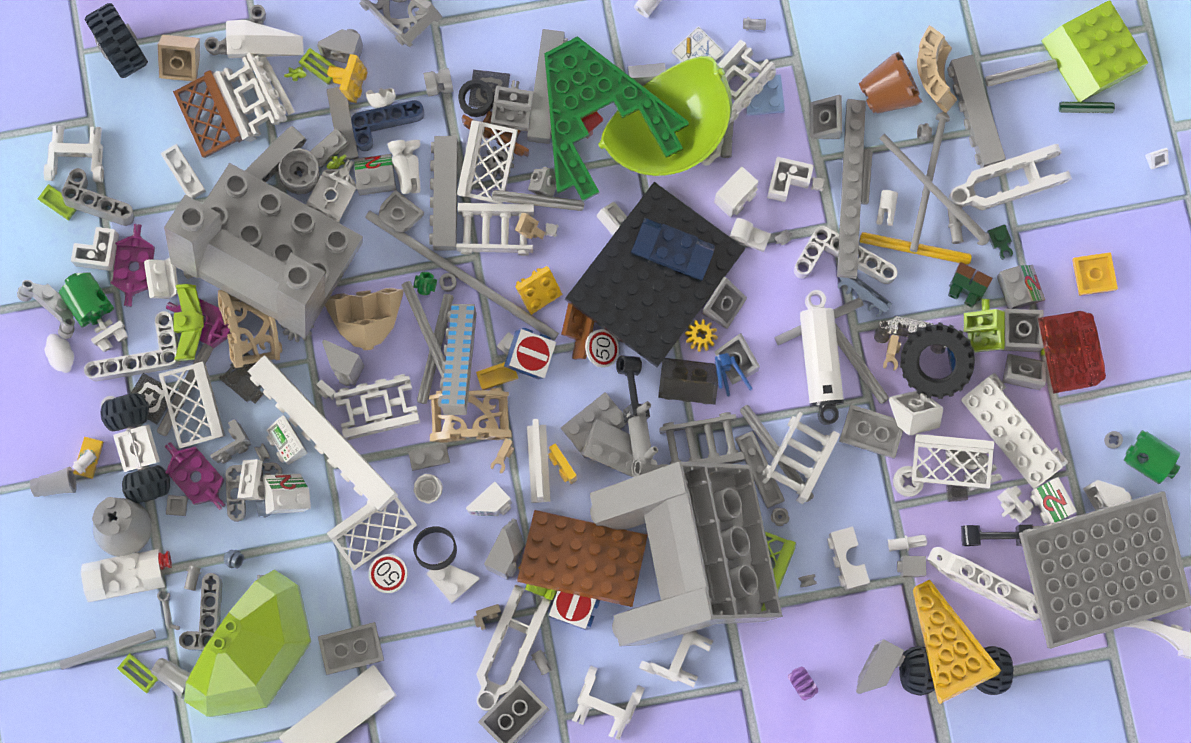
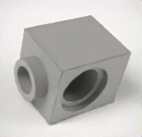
M926 556L900 557V561H897V572L900 573V577H925L927 575Z

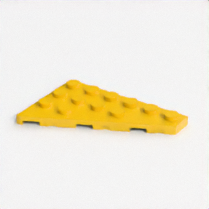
M929 579L915 586L913 595L938 702L941 704L997 676L1001 671L931 580Z

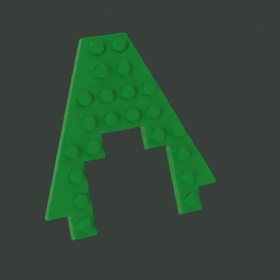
M577 36L544 53L556 190L558 194L572 186L575 187L582 202L599 194L596 184L573 144L589 136L581 119L614 103L622 119L638 110L640 111L665 158L683 150L675 133L689 126V122Z

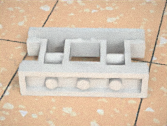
M741 39L718 63L720 68L724 69L728 82L735 75L745 81L736 93L731 90V96L735 102L732 104L730 123L738 118L743 108L748 107L753 97L763 90L764 85L776 75V68L773 62H769L766 59L759 65L750 59L754 55L753 50L750 47L748 48ZM741 60L747 65L743 70L736 67ZM752 70L759 73L754 80L749 76Z
M248 53L247 57L242 58L245 64L244 68L233 73L232 69L226 67L223 69L224 71H217L213 76L242 140L252 142L257 139L256 136L261 135L258 128L259 125L269 119L272 124L279 125V122H285L287 118L285 116V108L278 101L279 95L270 83L271 78L262 66L264 65L263 60L259 55ZM254 71L257 78L248 81L246 75ZM240 79L242 86L234 89L231 82ZM255 87L260 100L248 106L243 93ZM269 103L272 111L264 114L261 107ZM255 112L257 118L249 122L246 114L250 115Z
M405 374L396 375L394 379L388 381L386 379H379L375 381V384L371 385L362 383L357 385V388L350 390L349 388H341L337 390L338 393H334L337 407L347 406L350 422L341 424L343 437L346 440L420 423L417 407L407 408L403 391L412 390L410 377L405 376ZM399 386L400 397L389 399L387 390H382ZM361 395L362 406L352 408L349 397ZM384 396L388 413L369 417L366 400ZM402 404L404 414H409L392 418L391 407ZM364 414L366 423H371L350 428L356 426L355 415Z

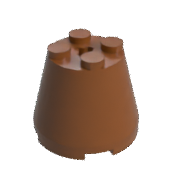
M899 51L888 57L859 82L862 92L866 97L868 96L866 102L873 113L878 114L913 107L923 103L919 97L920 92L913 76L904 63V58Z

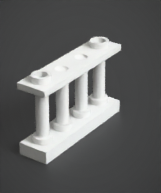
M458 203V214L464 217L463 244H456L457 252H461L464 255H470L472 252L518 253L520 256H528L529 253H533V245H527L528 238L520 234V245H508L509 218L511 216H519L520 218L522 213L534 217V204ZM473 215H481L483 218L482 244H470L471 218ZM492 216H500L502 218L501 244H489L490 218Z
M799 412L789 420L787 426L790 428L771 465L767 464L762 473L765 477L762 482L766 484L770 478L779 481L797 491L798 497L796 501L804 504L808 500L840 434L836 431H833L830 435L821 434L801 423L800 419L803 413ZM795 429L820 441L821 445H823L821 452L819 450L816 452L791 438ZM787 444L813 458V461H815L813 468H808L784 455L783 452ZM780 461L804 474V477L807 478L805 484L801 483L800 485L775 471L778 462Z

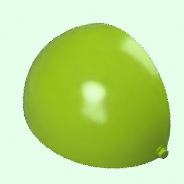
M695 57L667 69L643 86L689 122V126L675 133L683 147V150L665 158L639 110L623 119L617 110L604 128L601 140L598 143L601 149L605 148L610 156L619 164L640 174L665 176L680 173L696 166L717 148L730 123L732 96L724 69L720 68L711 57Z

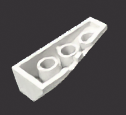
M247 20L226 21L228 58L247 57L248 53L259 55L260 57L304 55L303 36Z

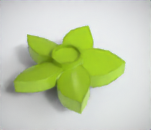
M303 66L296 69L289 67V73L284 74L286 78L292 77V81H298V78L307 76L303 71Z
M344 154L339 159L337 156H332L333 161L327 164V169H338L339 166L345 164L344 159L347 156Z

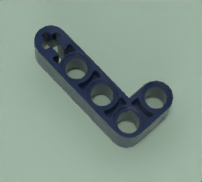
M412 100L355 113L351 118V124L357 147L361 151H369L373 147L371 133L373 131L421 121L424 118V108L420 101ZM413 109H417L418 113L414 114ZM395 112L402 113L399 118L392 117ZM377 116L383 117L381 122L374 121ZM359 120L365 121L362 126H356V122ZM362 138L369 139V141L366 144L360 143V140Z

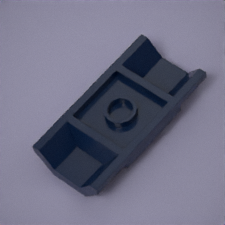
M644 218L631 253L702 281L712 258L715 245L668 225L659 224Z

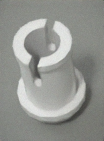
M87 449L77 462H73L74 465L72 467L80 474L82 472L85 473V469L97 457Z

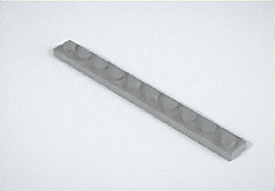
M847 99L837 266V277L853 279L857 278L866 111V101Z

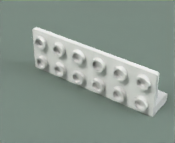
M993 373L966 394L961 401L1031 487L1036 489L1063 468L1068 461L1057 447L1051 451L1004 394L1003 390L1007 387L996 373Z
M372 665L288 729L279 738L283 743H337L397 697V695L376 666Z

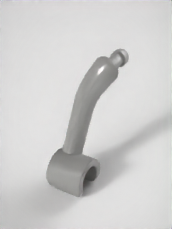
M159 591L157 598L162 601L167 629L180 630V626L173 625L171 622L168 604L171 597L170 593H167L165 599H161L162 591Z

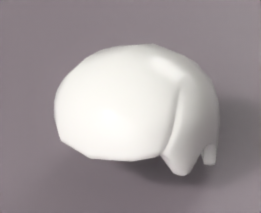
M379 88L378 93H374L372 90H368L365 93L369 104L373 108L389 106L396 99V93L393 88Z
M423 474L414 483L413 492L421 502L430 504L437 501L442 495V483L435 475Z

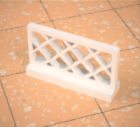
M472 120L457 195L503 204V202L493 201L488 191L495 186L500 191H506L518 130ZM484 127L491 128L495 136L486 140L483 135ZM504 132L513 133L511 141L505 144L499 135ZM497 137L502 147L494 152L489 142ZM487 145L492 154L483 159L479 153L480 148ZM505 149L508 158L501 163L496 154ZM494 156L499 165L490 171L485 161ZM483 164L488 173L479 178L476 173V167ZM501 168L504 172V178L497 182L492 172ZM490 175L495 184L486 189L481 180ZM479 182L484 190L479 195L471 193L472 186Z
M202 361L159 374L179 448L225 436L205 362ZM194 369L195 378L192 383L182 378L187 370ZM173 375L178 378L173 388L166 385L165 376ZM181 380L190 385L185 395L175 390ZM192 387L200 391V397L197 402L187 397ZM174 392L183 397L178 407L172 404L170 400ZM185 399L195 403L190 413L181 409ZM197 406L205 409L206 414L202 420L193 416ZM179 411L188 415L184 425L176 422L175 417ZM191 417L200 422L195 432L186 427ZM203 424L210 428L211 436L202 437L197 434ZM184 429L194 434L191 440L186 443H182L180 437Z
M533 419V425L527 426L531 503L551 502L546 425H539V420Z
M916 434L912 481L990 489L994 441ZM919 447L927 448L932 453L924 461L918 455ZM941 449L947 450L951 455L943 463L936 455ZM961 451L967 452L971 457L963 465L955 457ZM980 453L989 454L988 462L983 466L975 459ZM934 456L941 465L931 471L925 462ZM952 458L960 465L953 473L945 466ZM917 459H919L920 462H921L918 466H917ZM971 460L980 468L972 475L964 467ZM922 465L930 472L925 478L916 477V470ZM941 467L949 474L944 480H939L934 474ZM960 469H963L969 476L964 482L958 481L953 476ZM981 470L987 476L986 484L977 483L973 478Z
M398 497L394 499L398 504L397 514L386 512L387 506L383 512L378 511L377 508L373 510L366 504L327 532V535L353 571L417 526ZM400 508L405 515L400 514ZM374 513L383 514L382 525L371 524V515ZM385 514L397 516L395 527L384 526ZM399 516L408 518L411 525L406 529L397 528ZM369 517L368 523L363 522L365 519ZM358 524L367 525L366 537L354 535L355 527ZM369 526L381 527L379 539L368 537ZM383 528L394 529V536L391 540L381 539ZM353 529L352 534H347V532ZM397 530L402 531L398 535H396ZM343 535L351 536L350 548L341 547L337 539ZM353 537L365 539L363 550L352 548ZM367 539L379 541L377 550L374 552L365 550ZM381 541L386 542L384 545L380 547ZM343 549L349 550V554L347 555ZM351 551L363 552L362 560L356 565L350 559ZM365 553H370V555L364 558Z

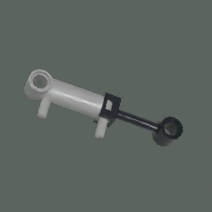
M620 355L616 362V370L618 374L627 376L631 404L623 410L624 423H628L634 459L631 470L632 475L636 477L658 469L657 461L653 459V456L658 453V448L656 446L651 448L647 419L650 417L649 409L651 408V403L646 401L644 404H639L635 376H638L642 370L641 358Z
M1033 524L1018 525L1015 527L1016 532H981L980 525L961 526L962 546H981V540L1016 539V546H1022L1019 533L1041 526H1033Z

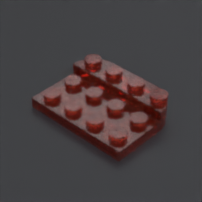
M1075 311L1038 318L1053 394L1096 386L1105 380V365L1093 314Z

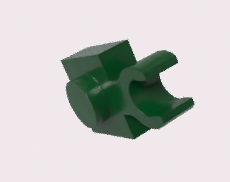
M1006 225L987 230L986 233L989 234L992 248H999L1000 250L999 256L1001 260L1005 259L1003 255L1005 251L1012 257L1013 251L1007 245L1012 240Z

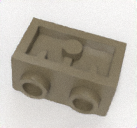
M499 604L476 611L477 615L473 617L477 628L481 627L482 631L486 630L483 618L492 620L499 617L498 613H501Z

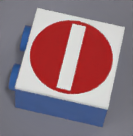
M528 328L517 330L514 333L504 367L538 380L544 379L556 342L550 340L551 337L533 334V330Z
M557 591L549 617L586 630L587 626L591 627L595 616L591 614L594 608L598 609L600 600Z

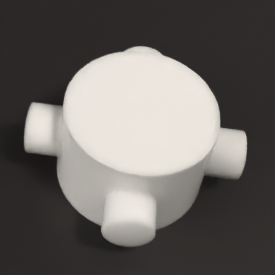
M813 177L811 190H820L822 192L825 179Z
M546 223L545 236L557 237L558 224Z

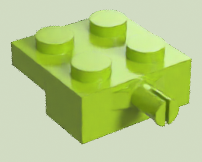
M982 299L981 311L964 313L963 332L968 333V338L975 353L1005 349V311L998 309L990 310V299Z

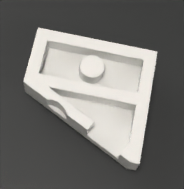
M452 565L441 570H430L426 573L451 604L480 580L478 576Z

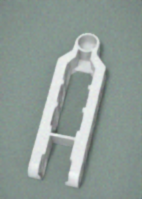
M1053 144L972 171L965 184L957 186L951 191L949 200L954 205L958 204L961 208L970 205L983 211L1062 185L1072 180L1069 170L1057 175L1054 173L1040 178L1035 164L1062 154L1059 144ZM1022 168L1024 169L1029 184L1021 187L1019 185L1015 186L1014 189L1003 193L1000 191L996 195L985 199L976 195L974 190L975 184Z
M941 547L931 550L927 561L950 580L1026 620L1035 621L1040 618L1034 594ZM962 569L967 572V576L963 575ZM980 578L984 580V586L980 583ZM997 588L1001 589L1002 595L998 593ZM1033 606L1037 609V614L1033 611Z
M515 585L476 673L481 686L477 696V705L484 711H489L498 702L499 697L506 694L517 683L551 603L550 599L542 596L539 607L535 611L529 626L512 619L525 589L518 585ZM508 627L526 634L510 669L511 671L506 683L499 685L490 681L488 674Z

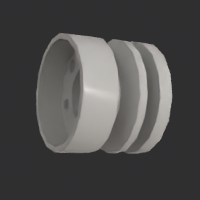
M301 148L292 149L286 152L280 159L278 166L279 174L285 189L297 195L313 191L320 178L318 161L311 152ZM298 171H301L302 177L297 175Z

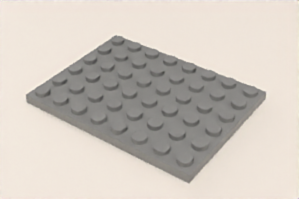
M1164 491L1019 533L1047 648L1049 649L1191 606V595Z

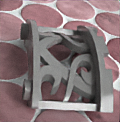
M360 0L359 5L365 11L369 10L396 36L395 39L402 46L406 44L411 47L413 45L411 42L434 20L438 22L442 18V15L434 5L427 0H411L408 5L409 18L403 19L391 18L390 0H378L376 4L370 0ZM392 0V1L398 2V3H402V2H405V1H407V0ZM414 8H419L418 11H414L415 16H413L412 10ZM408 28L409 30L404 34L403 31Z

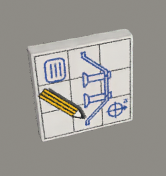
M698 26L671 53L680 62L700 56H708L717 61L724 54V51Z

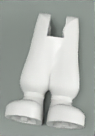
M396 140L388 143V148L393 155L392 163L398 176L402 194H409L410 192L412 194L420 193L418 157L413 155V151L421 145L420 140L406 142L405 140Z

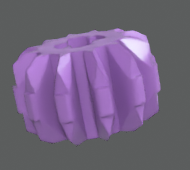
M805 667L795 668L788 674L789 681L802 700L811 699L818 693V687Z

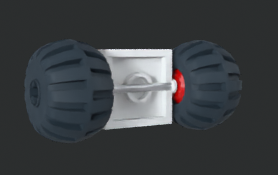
M132 393L105 401L100 411L104 426L112 432L126 429L125 432L113 435L123 470L126 472L138 469V471L128 473L123 477L122 492L125 498L135 503H142L167 495L170 490V477L166 470L160 465L146 468V465L160 462L150 426L148 424L134 428V426L143 424L148 420L149 405L146 399L139 393Z
M915 646L907 649L902 654L905 658L899 667L902 687L907 692L918 696L933 692L935 687L926 647ZM984 647L1001 671L997 676L976 687L979 691L988 695L1002 694L1011 687L1013 682L1014 667L1012 658L1001 647Z

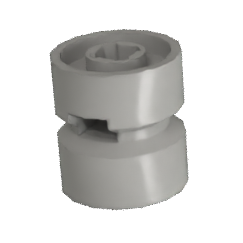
M449 68L441 69L438 73L434 71L423 73L428 97L436 96L439 92L443 94L454 92Z

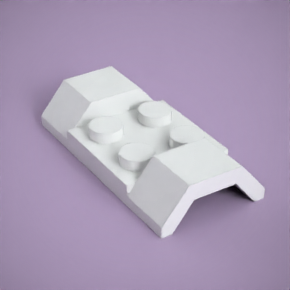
M159 549L82 564L81 578L87 602L165 588L158 559Z

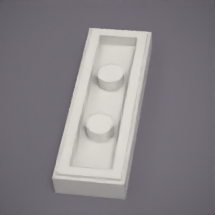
M177 144L160 153L187 196L195 199L206 192Z

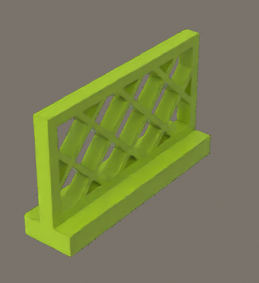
M765 531L766 537L771 538V540H767V544L771 552L770 558L773 557L775 561L773 573L778 592L797 544L792 540H787ZM774 541L784 543L782 549L776 553H773L769 545ZM763 603L761 612L766 611L765 603Z

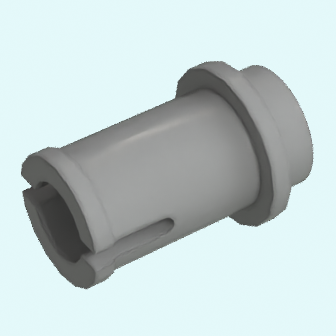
M747 16V18H743V29H746V31H765L766 19H752Z
M189 566V569H186L188 573L184 589L196 591L198 577L202 573L200 572L201 568Z
M539 650L531 655L533 658L531 660L535 661L543 676L553 669L544 655L546 653Z

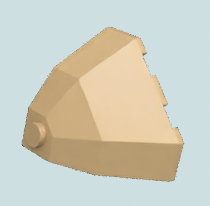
M384 288L374 293H371V290L358 291L356 295L335 294L330 296L325 307L339 333L354 347L372 350L374 346L381 344L394 328L403 297V289Z

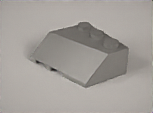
M512 518L501 529L484 563L488 571L508 580L509 576H514L517 570L516 562L525 546L516 519Z
M885 639L876 642L858 676L856 693L861 694L887 686L895 668L900 667L905 658L902 655L904 650Z

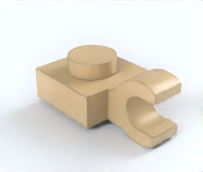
M526 213L521 214L515 231L529 239L538 237L543 240L545 232L537 227L539 221Z
M891 335L889 338L886 359L883 362L884 369H886L888 362L893 363V371H896L898 368L895 354H899L901 342H898L899 336Z
M505 438L496 459L491 463V469H494L496 464H500L502 467L499 473H504V461L506 457H511L515 449L512 447L513 441Z

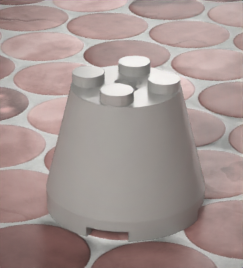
M107 497L94 510L92 517L93 536L99 547L106 553L117 557L137 553L149 541L152 533L151 519L148 511L140 503H135L126 498Z

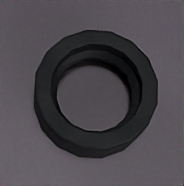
M473 79L467 81L459 90L458 100L460 108L471 117L485 116L493 107L494 94L492 88L483 80ZM474 88H480L487 94L486 104L477 109L469 107L465 101L467 92Z

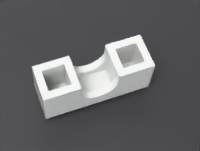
M853 526L831 532L829 538H827L829 549H833L835 557L832 558L835 568H839L841 574L838 576L841 587H844L846 591L869 584L870 581L865 564L854 566L846 558L847 551L859 545Z

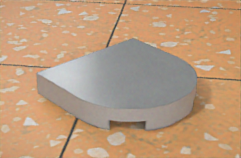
M395 190L381 204L379 220L385 229L394 233H403L410 230L424 216L425 212Z

